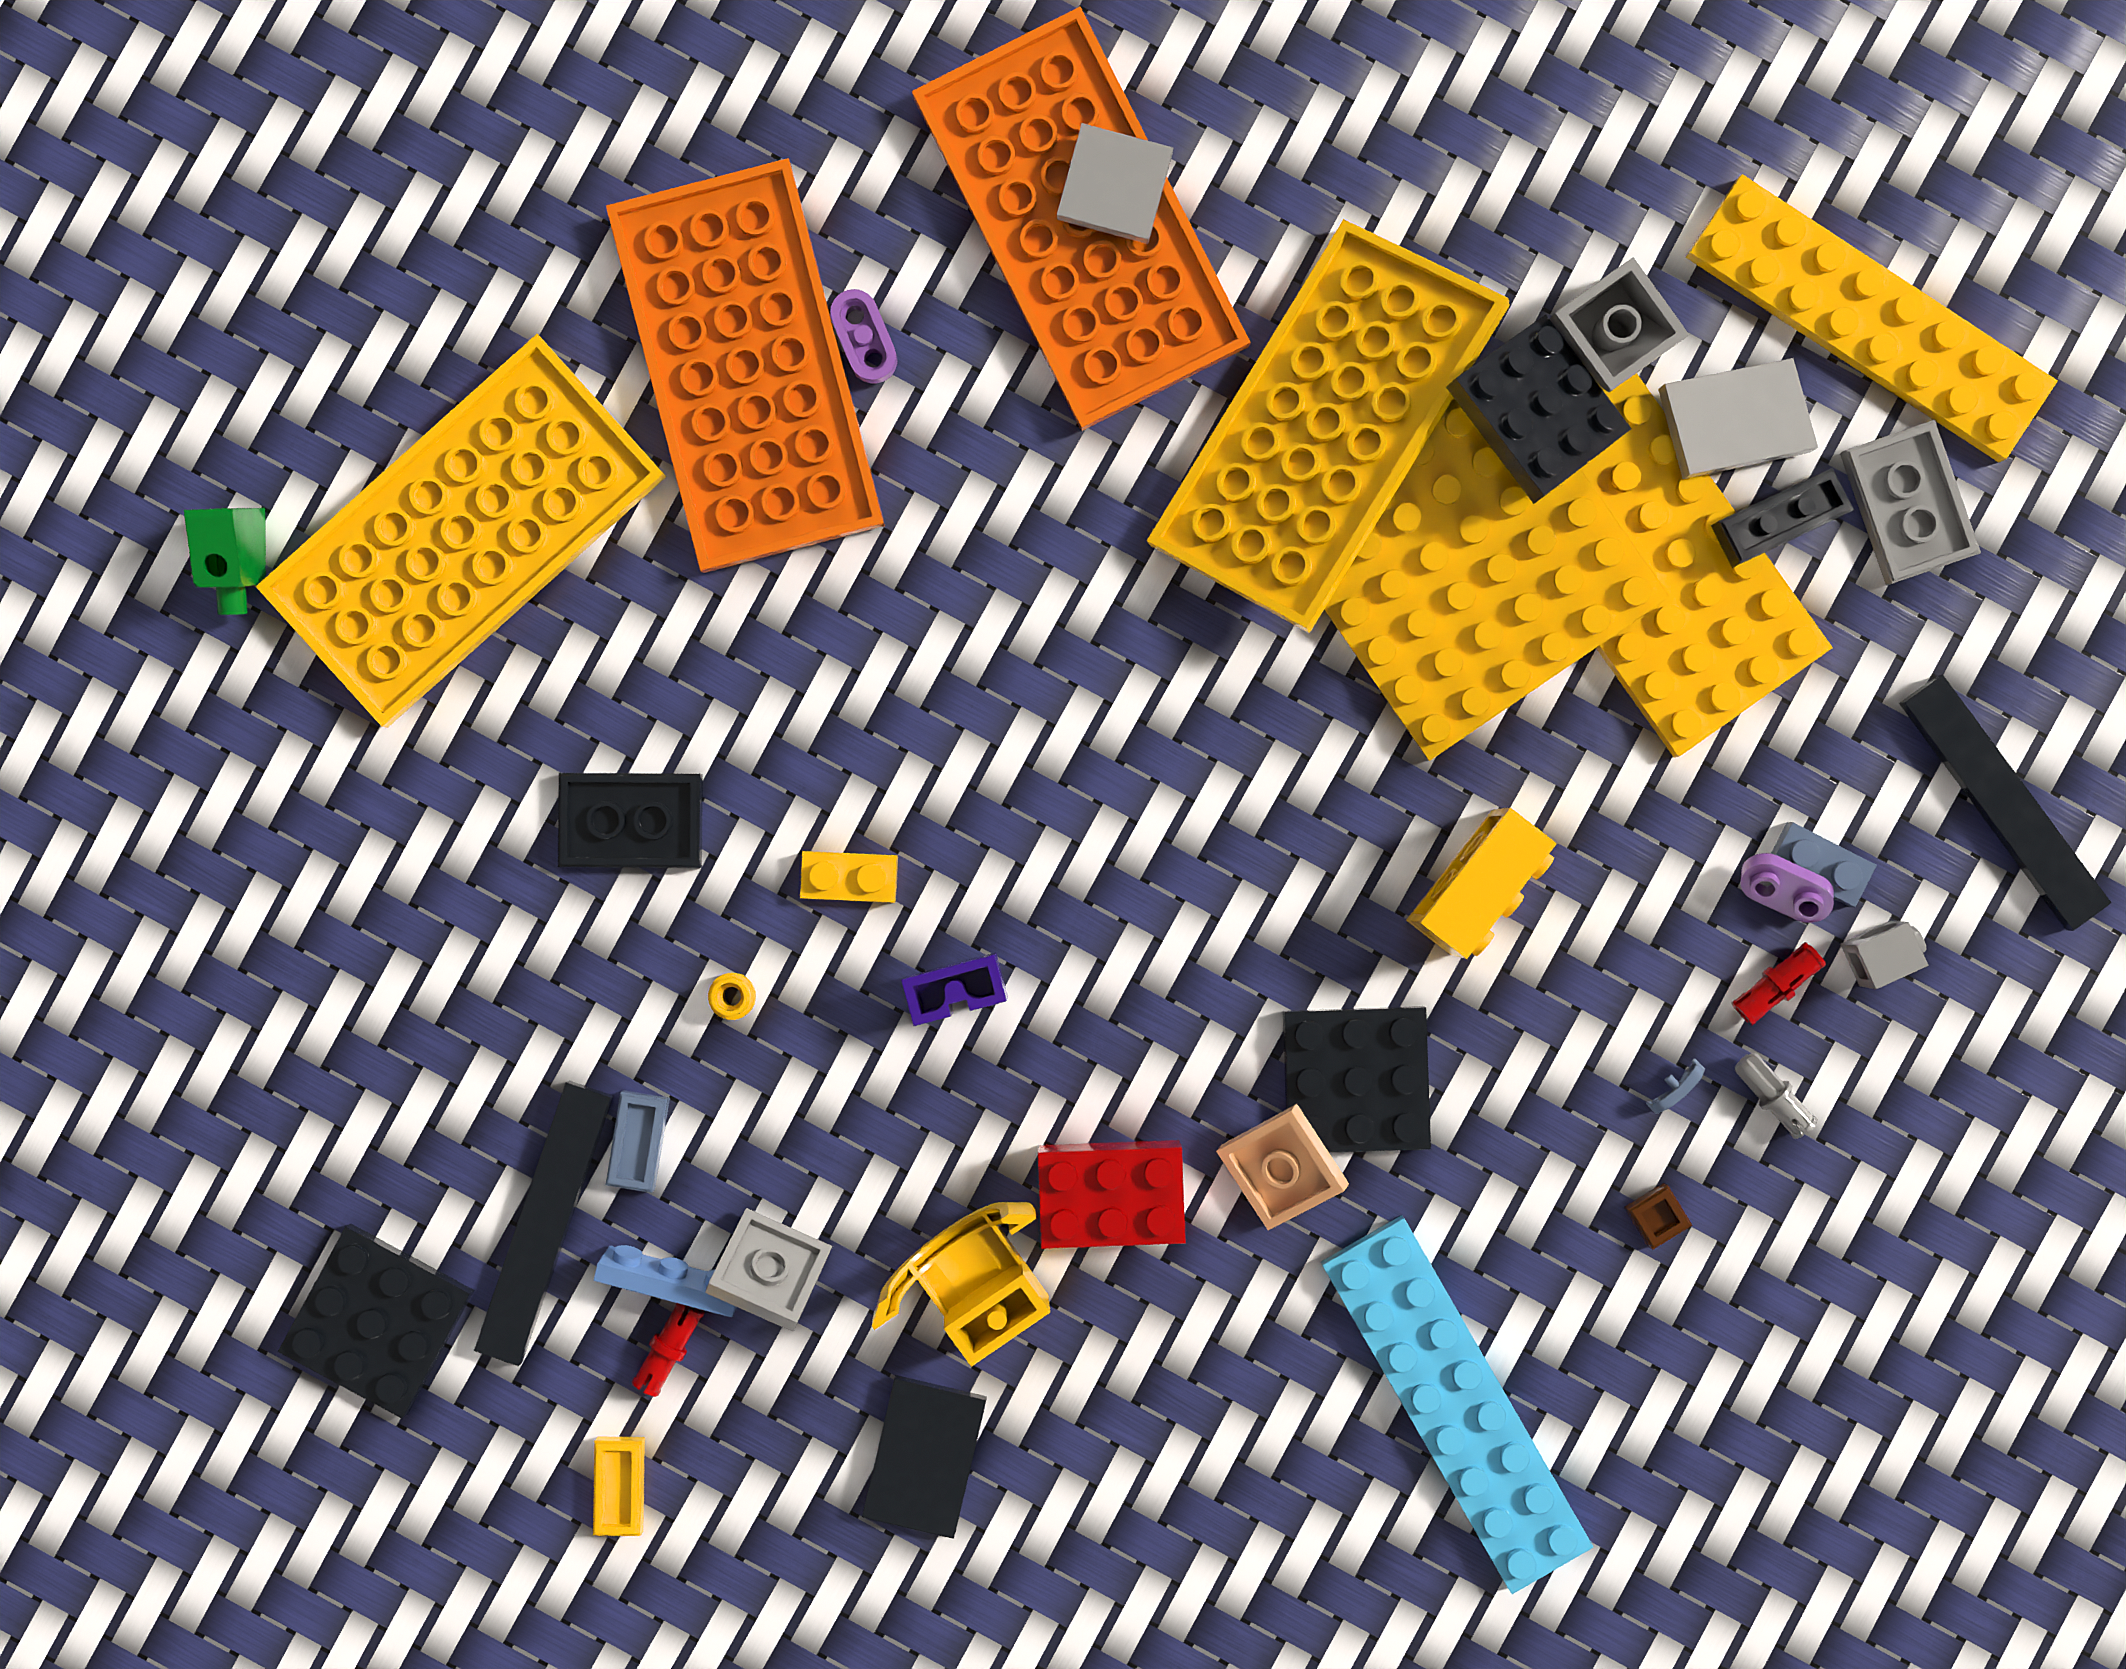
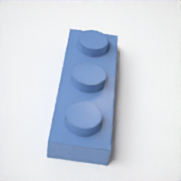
M627 1245L609 1246L597 1263L594 1281L728 1317H733L737 1309L736 1306L705 1293L715 1270L704 1271L692 1268L685 1261L677 1258L659 1259L647 1256L641 1250Z

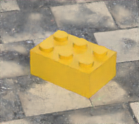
M1511 807L1493 809L1406 921L1450 955L1467 959L1471 953L1475 956L1480 955L1494 937V933L1490 929L1501 915L1508 918L1522 902L1524 895L1520 893V890L1531 877L1535 880L1539 879L1554 860V857L1549 853L1557 843Z

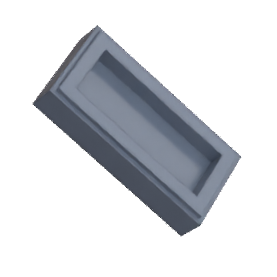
M625 1090L620 1092L605 1185L650 1193L655 1191L670 1098Z

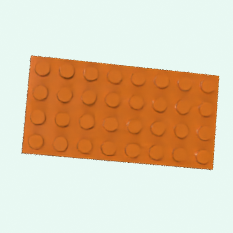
M1081 7L912 91L913 99L1081 431L1250 346L1251 342L1167 176L1148 244L1057 220V212L1081 123L1148 141Z
M789 158L606 205L700 571L706 573L885 526Z

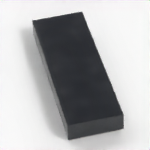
M1833 468L1728 516L1711 525L1731 567L1734 568L1827 524L1854 509Z

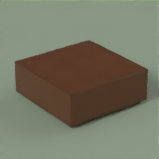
M1662 1183L1624 1207L1643 1240L1652 1250L1693 1226L1670 1187L1665 1183Z

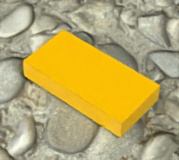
M598 1436L594 1440L593 1535L641 1536L643 1533L645 1437Z

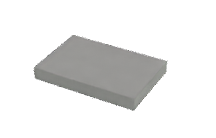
M1793 358L1666 383L1658 389L1683 479L1811 453L1818 448Z
M1935 420L1840 453L1886 586L1981 553Z

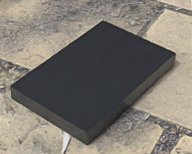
M559 773L558 867L702 868L703 774Z
M895 1375L862 1517L954 1539L987 1396Z

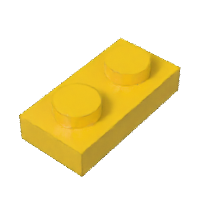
M802 851L800 898L895 903L898 855Z

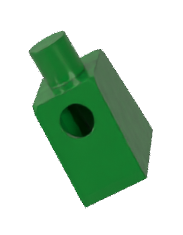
M265 508L184 510L195 586L216 587L218 615L248 614L246 586L258 585L266 578Z

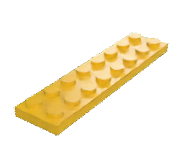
M1743 174L1735 181L1685 257L1998 463L2008 458L2058 381Z

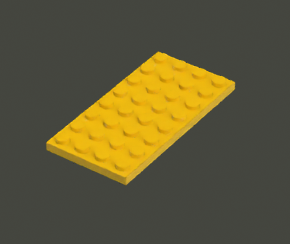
M1343 219L1148 537L1147 542L1151 547L1310 633L1454 398L1446 386L1474 365L1509 308L1508 297Z
M536 334L263 579L256 588L382 727L388 728L667 476L547 343Z
M1636 373L1611 392H1607L1601 387L1632 429L1584 465L1581 470L1670 598L1596 647V649L1669 752L1676 758L1686 753L1833 647L1766 553L1734 568L1731 567L1711 525L1735 514L1736 511L1709 474L1687 479L1682 478L1665 413Z

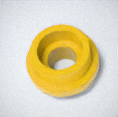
M723 974L716 978L709 988V1005L713 1012L723 1019H740L746 1016L755 1005V987L742 974ZM729 987H735L740 991L741 999L736 1005L729 1004L725 999V992Z

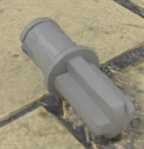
M1757 1053L1745 1055L1735 1065V1072L1759 1097V1106L1763 1110L1769 1109L1794 1139L1804 1136V1133L1800 1130L1801 1127L1807 1133L1815 1127L1818 1119L1791 1092L1793 1086L1789 1081L1782 1082Z

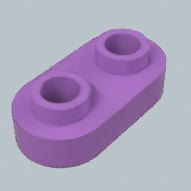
M850 289L840 293L831 305L830 316L853 372L859 379L867 383L876 384L886 381L893 375L897 367V354L875 301L868 293L858 289ZM859 310L864 313V319L859 324H851L847 321L850 312ZM878 353L883 357L881 364L874 368L867 366L865 361L868 355Z
M1769 853L1756 854L1748 858L1742 866L1740 884L1742 891L1750 899L1795 920L1806 923L1821 921L1832 912L1834 890L1826 878ZM1768 881L1772 884L1765 886L1759 882ZM1811 901V902H1814V903H1813V904H1805V903H1803V902Z

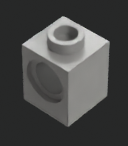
M1889 921L1840 944L1860 987L1878 989L1929 966L1923 954L1926 951L1925 941L1918 929L1910 926L1909 922Z

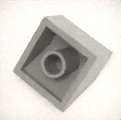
M1634 257L1559 309L1550 318V321L1598 385L1607 392H1611L1689 336V333Z

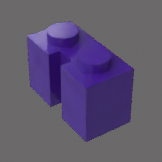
M996 952L906 976L901 980L913 1026L952 1016L954 1013L952 1003L967 1000L969 1011H973L1008 1000Z

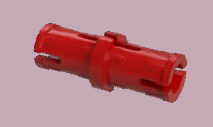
M1804 942L1775 968L1768 967L1762 972L1763 978L1755 983L1747 992L1731 1002L1739 1015L1753 1026L1783 999L1789 1001L1795 996L1794 990L1802 985L1810 976L1826 966V963L1811 945Z
M676 1303L661 1333L654 1334L649 1344L652 1349L639 1372L632 1380L634 1387L640 1390L643 1385H647L643 1393L653 1397L659 1396L661 1388L676 1361H682L686 1355L685 1345L698 1322L703 1318L704 1310L698 1308L693 1310L690 1309V1306Z

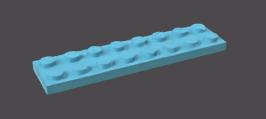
M1402 1215L1321 1261L1322 1266L1510 1593H1516L1594 1548L1405 1218Z

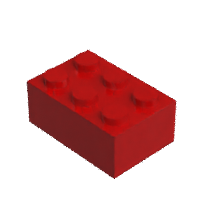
M1179 1140L1039 1145L1041 1249L1186 1244L1182 1146Z

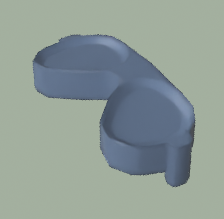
M1692 1059V1065L1684 1072L1679 1082L1672 1074L1664 1079L1672 1090L1658 1096L1652 1102L1646 1101L1648 1107L1655 1114L1674 1106L1700 1081L1705 1068L1696 1059Z

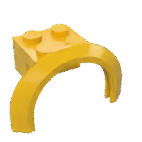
M998 1202L990 1204L963 1217L928 1241L909 1257L884 1285L873 1314L872 1328L874 1330L899 1314V1305L902 1297L910 1286L918 1280L943 1314L944 1330L972 1367L1049 1314L1048 1293L999 1226V1224H1009V1232L1011 1235L1015 1234L1036 1219L1033 1205L1029 1202Z

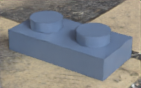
M1794 822L1786 823L1771 854L1784 858L1826 878L1833 887L1834 899L1848 907H1856L1877 866Z

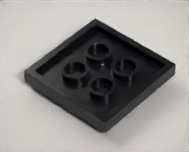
M1547 315L1531 324L1446 386L1533 504L1632 429Z
M1426 1007L1283 1011L1286 1109L1295 1104L1299 1106L1329 1153L1431 1149Z
M349 1224L342 1231L278 1352L403 1419L412 1408L475 1290L361 1228Z

